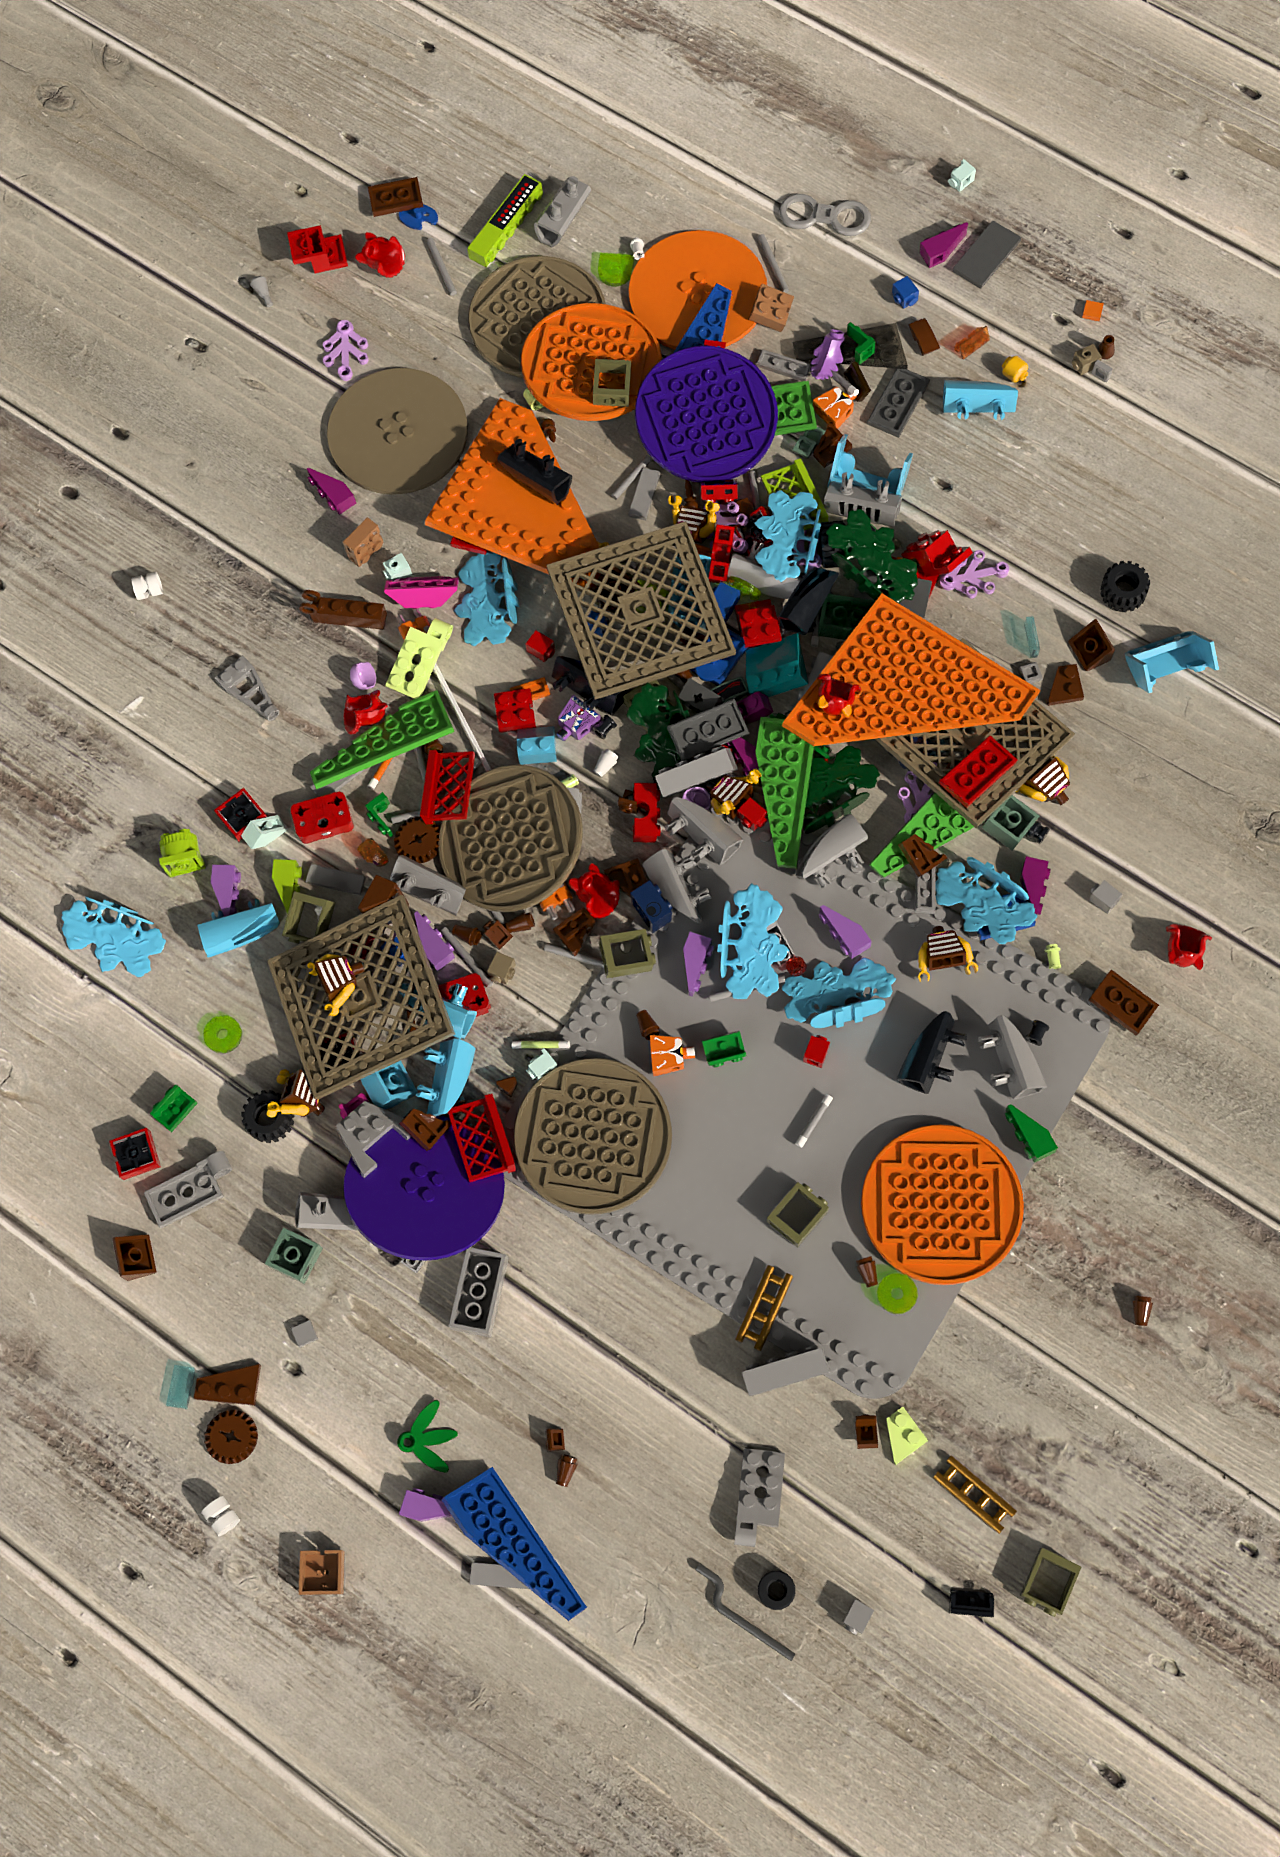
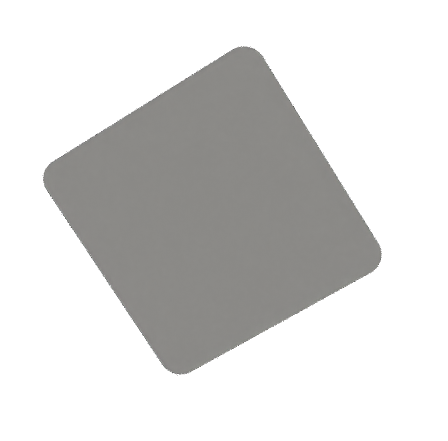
M710 806L707 811L723 821L744 840L741 843L742 846L723 865H719L709 854L701 858L700 861L696 860L698 857L696 855L692 861H695L697 865L682 872L691 895L707 887L709 890L708 894L712 896V899L697 905L703 921L696 923L672 906V921L652 934L638 913L626 932L646 929V933L650 935L652 942L650 950L651 953L655 954L656 964H654L652 971L606 979L605 970L602 968L555 1039V1041L569 1040L570 1048H549L547 1051L556 1062L557 1067L585 1058L614 1060L634 1068L656 1087L667 1106L672 1126L671 1151L661 1177L643 1197L633 1204L605 1214L588 1215L569 1212L541 1197L523 1175L514 1148V1125L518 1110L526 1094L538 1081L536 1078L532 1079L531 1077L502 1120L516 1171L508 1173V1171L503 1172L504 1177L740 1324L744 1320L767 1265L775 1268L772 1274L784 1279L786 1273L792 1275L793 1279L766 1340L787 1353L798 1351L799 1354L806 1352L805 1348L818 1345V1348H823L830 1369V1373L823 1374L824 1376L857 1396L868 1399L885 1398L896 1393L905 1385L964 1283L934 1285L920 1282L893 1268L877 1252L866 1232L861 1210L863 1183L871 1163L890 1141L909 1130L928 1125H953L971 1130L998 1147L1012 1164L1020 1185H1022L1034 1162L1032 1158L1029 1159L1024 1151V1148H1026L1024 1143L1017 1139L1014 1125L1012 1123L1009 1124L1005 1117L1007 1106L1012 1104L1046 1128L1051 1134L1104 1044L1110 1029V1016L1088 1001L1094 993L1091 989L1053 968L1049 969V966L1009 943L999 944L993 938L980 941L976 931H964L963 924L965 919L938 905L936 902L935 914L915 913L914 890L889 876L881 878L866 863L859 864L857 862L858 867L853 868L846 854H843L824 867L825 872L832 881L831 884H827L824 880L825 888H821L814 874L805 879H798L796 877L797 869L778 867L768 814L767 822L764 826L758 827L753 831L751 828L747 829L744 827L737 816L732 820L725 814L717 815L712 806ZM802 829L797 868L807 851L819 838L812 833L805 834L804 829ZM690 835L675 856L676 862L688 857L692 850L700 846ZM752 883L753 885H758L760 891H768L773 896V899L778 901L783 907L776 921L797 958L781 968L776 962H773L771 967L778 976L784 974L785 979L799 975L813 979V969L821 961L828 963L830 967L841 969L845 976L850 975L854 964L862 958L870 959L874 963L884 966L887 973L893 974L896 978V981L891 985L893 992L887 998L874 995L870 999H883L886 1003L885 1007L876 1014L863 1017L861 1022L855 1023L854 1020L844 1022V1026L836 1028L835 1025L825 1028H814L810 1022L818 1013L810 1014L807 1020L802 1023L795 1021L793 1018H787L784 1007L793 999V996H788L782 990L784 982L780 983L778 990L768 997L754 990L747 999L728 997L710 1002L709 994L728 990L726 983L733 976L734 972L731 966H728L726 976L724 978L721 977V953L717 952L718 944H722V933H719V925H723L725 902H730L731 917L735 916L739 908L734 903V894L738 890H746ZM746 905L741 906V909L746 908ZM824 905L859 924L872 941L871 947L853 959L849 955H845L840 948L841 944L838 939L834 940L831 936L827 923L824 925L820 920V906ZM749 911L743 912L739 920L747 918ZM741 922L742 926H746L745 922ZM737 923L730 924L729 939L738 940L741 938L742 929ZM935 926H942L944 931L954 930L957 936L962 937L970 944L974 958L972 961L978 965L976 973L972 966H969L970 975L965 973L967 962L966 965L929 971V968H927V972L930 974L929 981L927 982V975L922 974L920 976L921 982H919L918 975L921 972V968H919L918 952L923 942L927 941V935L933 933L932 929ZM689 932L711 938L712 946H714L711 957L708 956L705 962L708 963L706 972L701 974L699 978L701 981L699 991H695L693 997L689 996L683 953ZM641 939L619 942L612 952L614 963L618 964V966L646 961ZM729 945L728 960L731 961L738 958L735 945ZM736 965L738 970L742 969V966ZM866 987L864 989V997H866L865 994L870 993V987ZM850 997L844 1003L848 1005L860 1002L861 1000L856 997ZM815 1004V1009H819L818 1005ZM829 1005V1006H827V1009H826V1010H830V1009L837 1008V1007H840V1006H831V1005ZM647 1010L659 1026L660 1033L658 1036L682 1038V1047H694L695 1058L683 1059V1070L653 1076L650 1040H646L641 1035L636 1016L638 1012ZM947 1011L951 1013L955 1022L952 1031L967 1034V1040H963L965 1044L963 1047L947 1042L939 1067L954 1070V1076H950L952 1081L948 1082L934 1078L929 1094L918 1092L900 1084L897 1076L913 1044L935 1017L941 1012ZM1006 1016L1027 1042L1047 1085V1088H1044L1041 1092L1013 1100L1007 1083L997 1086L992 1085L999 1079L990 1080L991 1074L1003 1072L995 1046L981 1049L980 1046L986 1042L978 1043V1038L991 1035L988 1025L996 1017ZM1034 1020L1042 1021L1050 1027L1042 1038L1041 1046L1032 1044L1025 1038L1030 1033ZM740 1031L747 1056L743 1057V1060L739 1062H731L730 1060L724 1062V1065L720 1067L709 1066L701 1040ZM820 1035L827 1038V1041L830 1042L822 1069L803 1062L811 1036L816 1037ZM825 1095H830L833 1099L803 1147H798L795 1144ZM492 1142V1147L494 1149L496 1145L494 1142ZM797 1182L801 1185L803 1183L808 1185L813 1190L811 1193L817 1198L821 1196L825 1199L829 1207L828 1213L798 1248L767 1223V1217ZM798 1191L777 1217L800 1235L820 1209ZM872 1256L873 1261L875 1260L878 1285L867 1288L856 1268V1261ZM769 1281L765 1293L776 1297L780 1286ZM761 1300L756 1311L768 1316L772 1304ZM753 1319L749 1329L760 1334L764 1323Z

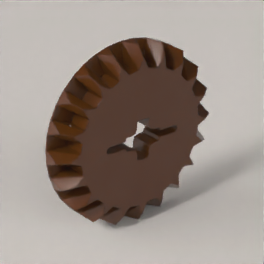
M412 817L411 820H405V823L399 826L394 838V846L398 855H404L420 864L432 860L439 853L440 828L434 821L433 824L426 825L421 817ZM416 836L419 838L423 837L421 838V843L414 842Z
M226 1410L218 1413L207 1425V1430L204 1433V1443L206 1444L207 1451L212 1458L224 1464H236L248 1458L254 1451L258 1440L255 1422L249 1415L239 1410ZM234 1431L233 1435L241 1440V1442L236 1440L227 1442L228 1438L221 1432L231 1433Z

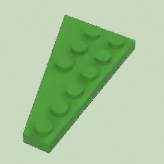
M934 792L870 862L869 866L881 878H884L909 864L898 844L910 836L916 834L925 843L934 847L933 850L957 836L971 830L974 826Z

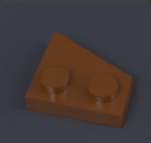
M832 422L828 423L826 432L822 435L819 445L816 446L813 452V457L824 468L833 463L838 442L843 436ZM848 439L846 440L844 452L852 449V444Z
M1077 664L1059 666L1048 699V706L1083 701L1084 694Z
M916 834L898 844L918 877L947 859L945 854H939L933 850L934 847L925 843Z
M638 858L604 870V874L611 881L617 879L620 882V889L630 898L632 891L647 882Z
M583 907L553 928V931L575 957L596 922Z
M413 1108L399 1124L428 1151L450 1127L451 1122L448 1120L442 1121L434 1115L424 1114L422 1111Z

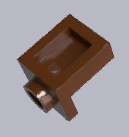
M489 920L482 927L484 929L482 935L486 936L498 950L513 937L498 920Z

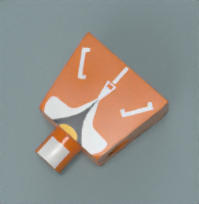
M835 387L813 399V408L827 424L832 422L838 429L852 414L854 407L852 400L857 395L853 396L848 391L844 393L839 387Z
M650 1035L653 1076L683 1070V1059L695 1058L694 1047H682V1038Z

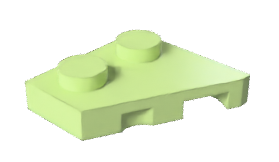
M901 1407L886 1418L895 1465L928 1442L904 1407Z

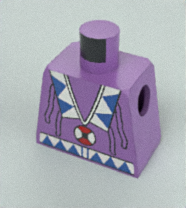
M573 695L558 717V724L561 729L556 735L562 741H565L570 735L576 740H580L591 732L594 726L601 722L600 715L594 710L589 711V706L584 708L583 701Z

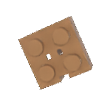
M761 284L749 320L782 332L786 325L788 312L794 296Z
M368 517L343 541L349 560L358 567L368 562L370 556L375 551H378L383 544L378 525Z
M317 1550L300 1551L299 1595L343 1594L345 1551L325 1550L324 1554L327 1555H320V1551Z

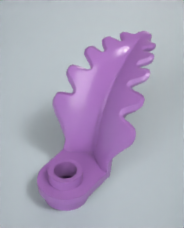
M831 329L830 333L825 336L823 343L814 350L813 354L817 358L812 360L811 364L816 366H813L810 370L815 379H828V376H833L831 370L838 371L836 363L843 362L840 345L845 339L843 331Z

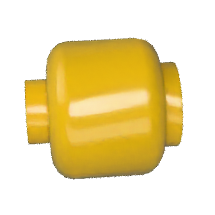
M1009 356L1003 362L1002 373L1013 383L1020 380L1023 381L1028 376V364L1019 356Z

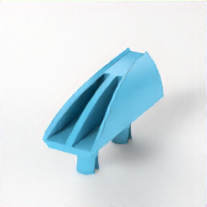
M944 380L943 413H958L957 417L961 419V414L963 413L964 418L967 419L969 413L994 412V419L997 420V414H999L1002 420L1005 418L1004 412L1016 411L1018 390L1007 385L992 382Z
M255 899V906L252 905L251 901L248 902L249 910L226 917H224L221 910H218V917L212 912V921L197 925L207 957L209 958L251 943L277 928L280 922L273 904L260 906V901Z
M403 983L400 989L407 991L409 984ZM456 983L451 1000L442 999L455 1032L453 1036L464 1039L476 1018L477 1011L463 1006L462 1001L468 987H462V985ZM415 987L412 993L418 995ZM399 992V993L402 995V997L404 998L405 994L402 993V992ZM412 996L410 997L408 1004L412 1008L414 1007L417 998ZM421 1004L419 1011L424 1012V1009Z
M454 1038L441 1042L439 1051L430 1047L424 1051L429 1054L423 1056L425 1060L436 1062L432 1089L421 1084L417 1087V1090L421 1092L417 1093L416 1096L429 1100L427 1114L434 1116L446 1114L458 1100L473 1063L476 1048L471 1044Z

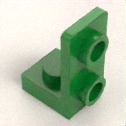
M851 322L848 323L847 335L859 344L855 349V362L860 365L875 353V341L871 336L866 335L860 327L855 326Z
M382 792L365 805L368 811L366 815L371 822H377L379 825L377 828L383 835L387 834L389 838H392L393 834L390 828L377 815L384 812L388 805H390L387 796Z

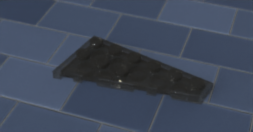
M896 323L861 329L866 335L874 339L875 353L859 366L895 369L908 368ZM844 332L845 339L840 345L843 362L836 364L850 365L852 362H855V349L859 344L850 338L847 332ZM825 336L793 342L796 360L811 362L817 358L813 352L823 343Z

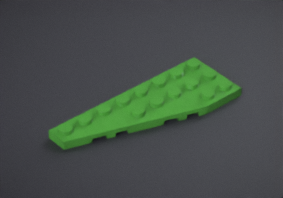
M809 381L772 386L778 408L775 436L817 429Z
M436 690L401 705L398 708L399 711L393 715L389 714L386 716L384 722L377 726H372L354 739L351 746L346 749L342 748L333 759L325 760L310 771L316 789L455 732L438 691Z
M761 717L756 757L759 772L762 775L761 783L778 867L797 869L814 746L782 727L785 719Z

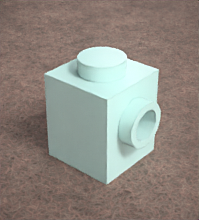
M402 553L383 562L385 570L382 572L387 580L394 581L412 576L411 568Z

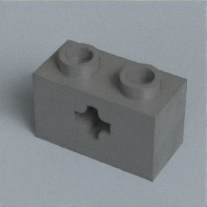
M691 678L688 679L678 698L683 700L681 704L689 709L692 706L698 709L696 712L698 714L722 704L724 698ZM700 697L704 700L700 702L697 700V698Z

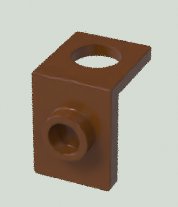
M625 789L623 797L618 798L619 810L627 814L637 815L639 810L637 802L627 799L628 796H633V791Z

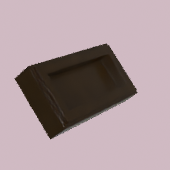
M852 362L843 374L846 380L859 390L855 398L856 401L862 402L871 389L858 363Z

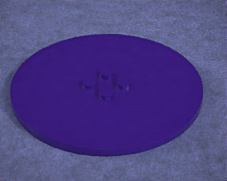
M695 346L666 356L646 375L636 398L635 422L639 438L645 450L659 466L669 473L682 479L699 483L727 481L746 473L765 456L775 436L778 408L775 394L769 381L750 360L725 348Z
M436 1116L437 1119L442 1121H450L448 1117ZM452 1125L428 1151L413 1137L406 1140L392 1128L365 1151L377 1163V1167L363 1178L352 1156L346 1168L344 1199L347 1211L355 1227L377 1248L404 1259L437 1260L465 1251L482 1239L491 1229L503 1204L504 1173L469 1182ZM462 1128L459 1136L468 1140L472 1132ZM474 1134L470 1142L480 1146L484 1138ZM486 1141L483 1148L493 1152V1147ZM468 1145L465 1155L473 1158L477 1149ZM480 1152L476 1160L486 1164L490 1156ZM494 1157L488 1165L494 1169L502 1167L500 1160ZM474 1163L470 1169L472 1176L480 1174L483 1167Z

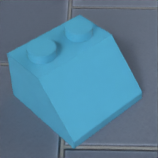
M554 726L517 729V752L520 765L557 762Z
M401 1060L360 1079L373 1104L384 1110L393 1108L418 1093Z

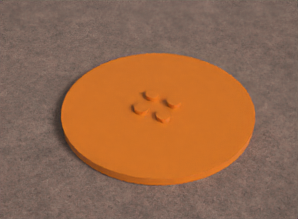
M696 230L671 235L654 244L644 253V257L639 259L629 283L630 306L632 313L652 330L658 343L676 349L717 283L732 291L722 342H726L727 347L742 339L757 324L749 320L761 284L767 285L766 275L755 254L740 241L713 231Z
M582 303L554 311L533 327L522 348L521 369L525 384L538 402L552 412L576 420L601 421L622 416L635 409L640 386L650 370L662 360V354L658 340L652 330L634 314L612 305ZM595 359L631 361L629 407L593 405ZM599 373L598 388L625 389L626 374Z
M940 1124L909 1130L894 1138L877 1154L867 1171L863 1183L861 1210L864 1226L873 1246L893 1268L920 1282L934 1285H955L969 1282L985 1275L1008 1255L1015 1244L1022 1226L1024 1202L1018 1176L1012 1164L998 1147L971 1130Z

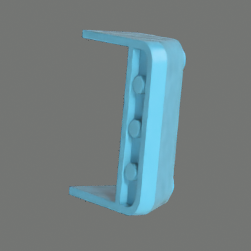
M844 434L837 445L828 487L831 481L842 483V474L847 472L848 480L851 473L854 475L852 485L877 490L879 480H883V488L888 481V493L901 495L913 453H909L903 469L894 468L890 471L888 479L854 469V456L844 452L848 436Z
M1194 631L1182 632L1125 653L1126 662L1137 686L1148 693L1153 692L1152 687L1156 683L1157 678L1186 668L1194 670V672L1203 671L1205 667L1219 670L1214 641Z

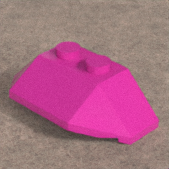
M447 576L408 577L394 581L388 580L385 583L384 592L404 608L441 607L457 591L459 580L457 577Z

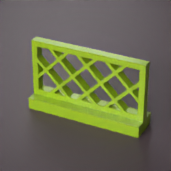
M801 458L794 460L792 465L761 475V480L768 495L782 490L788 496L794 497L797 494L790 492L793 485L801 489L800 492L813 494V499L816 500L818 506L809 515L813 516L816 520L817 511L821 509L818 523L828 522L829 516ZM792 471L794 477L790 480L783 477L784 474ZM775 478L778 482L774 486L769 484L767 479ZM781 481L790 484L787 490L778 487ZM813 524L803 525L804 531L814 528Z

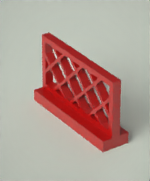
M429 750L420 817L426 825L433 824V821L467 819L475 759L474 751L438 753L437 750ZM463 758H469V762L464 766L458 763ZM443 759L452 760L446 767L442 765ZM457 764L460 769L452 775L449 770ZM465 772L467 777L460 783L456 778ZM447 773L450 778L442 784L440 778ZM455 781L458 785L452 791H449L446 787ZM462 788L465 791L464 795L457 799L454 794ZM445 789L448 794L440 800L438 794ZM453 797L456 802L448 808L444 803ZM458 805H461L462 813L454 814L452 811ZM440 806L446 809L442 814L435 815L436 810Z
M492 1093L485 1095L483 1099L453 1107L448 1111L469 1182L506 1171L508 1173L516 1171L515 1162ZM483 1105L484 1112L481 1117L471 1113L474 1107ZM461 1111L466 1114L462 1123L454 1119L453 1113ZM469 1116L479 1120L475 1128L465 1125ZM481 1122L490 1126L487 1134L477 1130ZM462 1128L472 1132L468 1140L459 1136ZM474 1134L484 1138L480 1146L470 1142ZM487 1140L495 1143L496 1146L493 1152L483 1148ZM468 1145L477 1149L473 1158L465 1155ZM480 1152L490 1156L486 1164L476 1160ZM494 1157L501 1161L502 1167L494 1169L488 1165ZM474 1163L483 1167L480 1174L472 1176L470 1169Z

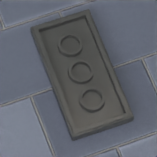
M992 221L953 267L952 272L981 289L1020 243L1021 237L997 222Z
M898 366L867 420V425L899 438L928 387L930 379Z
M872 570L864 572L863 575L873 584L877 582V576ZM918 578V585L913 589L915 593L913 600L904 599L899 604L918 616L925 618L932 581ZM884 580L883 582H881V585L883 583L886 584L885 586L892 584V581ZM856 584L852 604L871 608L875 600L865 591L861 593L857 589L859 585ZM890 587L889 590L893 591L894 587ZM879 589L884 595L888 597L887 590Z
M735 699L667 727L681 761L688 760L749 734Z

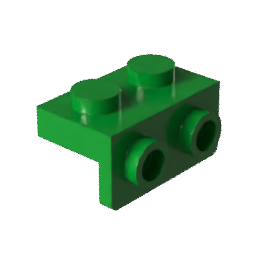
M740 1031L701 1040L709 1066L720 1067L724 1065V1062L730 1060L731 1062H739L743 1060V1057L747 1056Z
M176 1084L174 1087L169 1088L165 1093V1097L153 1106L150 1115L172 1133L197 1105V1101Z

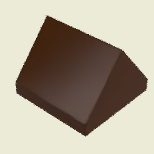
M514 1076L496 1082L498 1089L509 1097H512L518 1085Z
M546 1429L547 1452L565 1450L563 1429Z

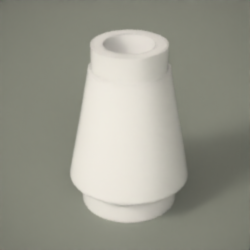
M606 749L604 752L602 751L593 772L602 777L617 763L618 756L609 749Z

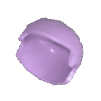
M359 662L351 667L350 680L360 690L370 689L376 684V673L369 662Z
M699 786L691 787L682 796L683 799L691 801L706 810L711 806L710 793L705 788Z

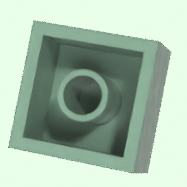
M1011 795L993 812L982 828L1013 851L1040 815Z
M283 1228L265 1265L305 1284L323 1248L319 1244Z

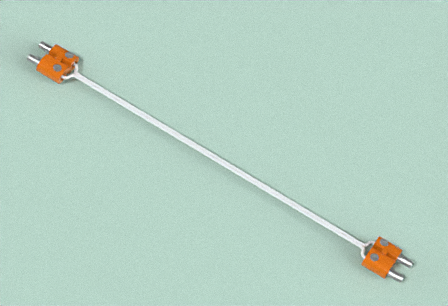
M418 608L413 610L416 616L414 622H405L402 615L396 617L400 624L398 630L403 640H405L410 627L426 634L431 624L427 616H422ZM435 664L433 669L486 772L491 770L437 664ZM565 882L551 896L539 903L544 912L548 911L552 920L558 918L554 910L557 905L565 904L569 913L575 911L571 903L573 897Z

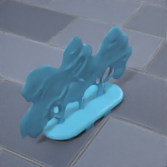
M782 490L771 493L768 497V507L771 508L773 515L762 516L754 523L759 529L763 530L762 534L766 539H772L773 544L769 547L762 548L756 554L755 559L762 565L767 574L774 575L775 579L780 582L786 578H796L800 575V568L796 564L800 559L804 558L806 560L805 574H807L809 561L814 560L821 523H818L821 509L817 511L816 520H811L809 513L818 506L811 493L799 492L792 499ZM803 525H814L812 537L805 536ZM798 540L811 541L807 553L798 551L796 547ZM790 555H798V557H794V560H787V557Z
M488 551L486 555L478 553L477 556L470 557L466 565L458 573L459 578L464 584L473 587V591L465 594L462 598V603L458 604L453 610L460 618L470 619V622L464 629V641L472 646H476L484 637H487L493 645L504 643L512 630L504 622L503 618L508 614L512 623L517 624L518 621L517 607H520V604L515 596L518 586L513 579L510 563L504 557L502 559L503 573L497 569V565L500 563L501 555L493 552L489 553ZM488 570L494 571V575L497 574V576L492 577L488 575ZM503 578L505 592L498 593L495 590V584L498 579ZM503 596L506 598L507 609L499 608Z
M967 857V863L975 873H966L963 863L959 861L952 862L947 868L938 869L936 873L938 879L935 882L936 902L938 905L946 906L955 905L956 903H963L965 905V908L961 911L962 918L965 919L963 924L964 931L974 932L983 926H988L990 937L999 944H1006L1015 940V926H1030L1038 917L1034 913V904L1029 902L1018 903L1015 900V897L1021 900H1028V894L1019 885L1011 881L1007 873L1004 871L1001 874L996 872L994 865L989 862L983 864L973 857ZM983 876L991 881L993 885L988 889L982 888L978 883V878ZM966 877L969 879L974 878L968 883H962L961 881ZM999 886L1010 894L1002 897L996 890V887ZM1011 901L1012 905L1008 907L1007 904Z
M751 883L746 890H738L734 894V903L739 908L735 916L731 917L730 902H725L723 925H719V933H722V944H718L717 952L721 953V977L724 978L726 976L727 968L731 966L734 972L733 976L727 981L726 988L729 992L733 993L732 997L734 999H747L754 988L765 997L775 993L779 988L778 974L771 967V964L782 961L790 951L784 944L779 943V938L776 934L767 932V927L779 918L783 907L778 901L773 899V896L768 891H760L758 885ZM746 905V908L741 909V906ZM749 911L747 918L739 920L743 912ZM741 922H745L746 926H742ZM737 923L741 927L742 935L738 940L729 939L730 924ZM729 945H735L738 958L729 961ZM736 965L742 966V969L738 970Z
M85 896V899L96 903L98 908L88 911L85 903L78 900L73 902L69 910L62 911L61 919L64 921L62 931L66 937L69 949H83L88 944H96L97 947L94 953L97 959L101 961L100 968L102 972L115 969L117 964L123 961L127 972L136 977H142L145 973L151 971L148 956L161 953L166 943L159 929L154 928L143 931L140 926L141 921L151 925L154 922L138 917V912L107 900L100 902ZM105 908L118 912L115 922L107 923L103 920L101 914ZM91 914L92 916H95V914H97L96 918L93 921L87 922L86 919ZM123 914L137 919L131 928H127L121 922ZM136 931L140 933L138 937L135 936Z
M862 958L854 964L852 972L848 976L843 975L841 969L830 967L828 963L821 961L813 969V979L805 978L802 975L785 979L782 990L788 996H793V999L784 1007L788 1019L793 1018L801 1023L806 1021L810 1014L818 1013L810 1022L814 1028H825L833 1025L839 1028L844 1026V1022L854 1020L855 1023L861 1022L863 1017L876 1014L885 1007L886 1003L881 998L891 996L893 992L891 985L896 981V978L893 974L887 973L884 966L876 964L867 958ZM866 987H870V993L865 994L866 997H864V989ZM874 995H877V996L881 997V998H872V999H870V998L873 997ZM850 997H856L861 1000L860 1002L848 1005L844 1003ZM817 1004L819 1009H815L814 1005ZM829 1005H831V1006H840V1007H837V1008H833V1009H830V1010H826V1009H827V1006H829Z

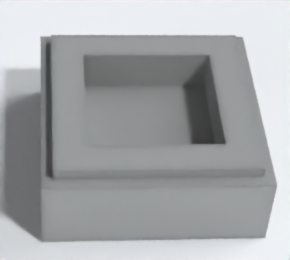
M1097 360L1092 374L1107 383L1113 368Z
M1037 662L1018 668L1021 678L1030 684L1042 681L1043 679Z
M310 1320L291 1328L299 1348L318 1340Z

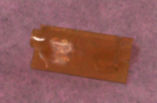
M987 326L977 327L967 335L968 339L963 338L955 344L954 349L957 353L961 352L963 360L990 340Z

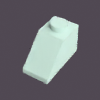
M278 815L251 820L241 837L251 849H256L268 845L286 832L288 827Z

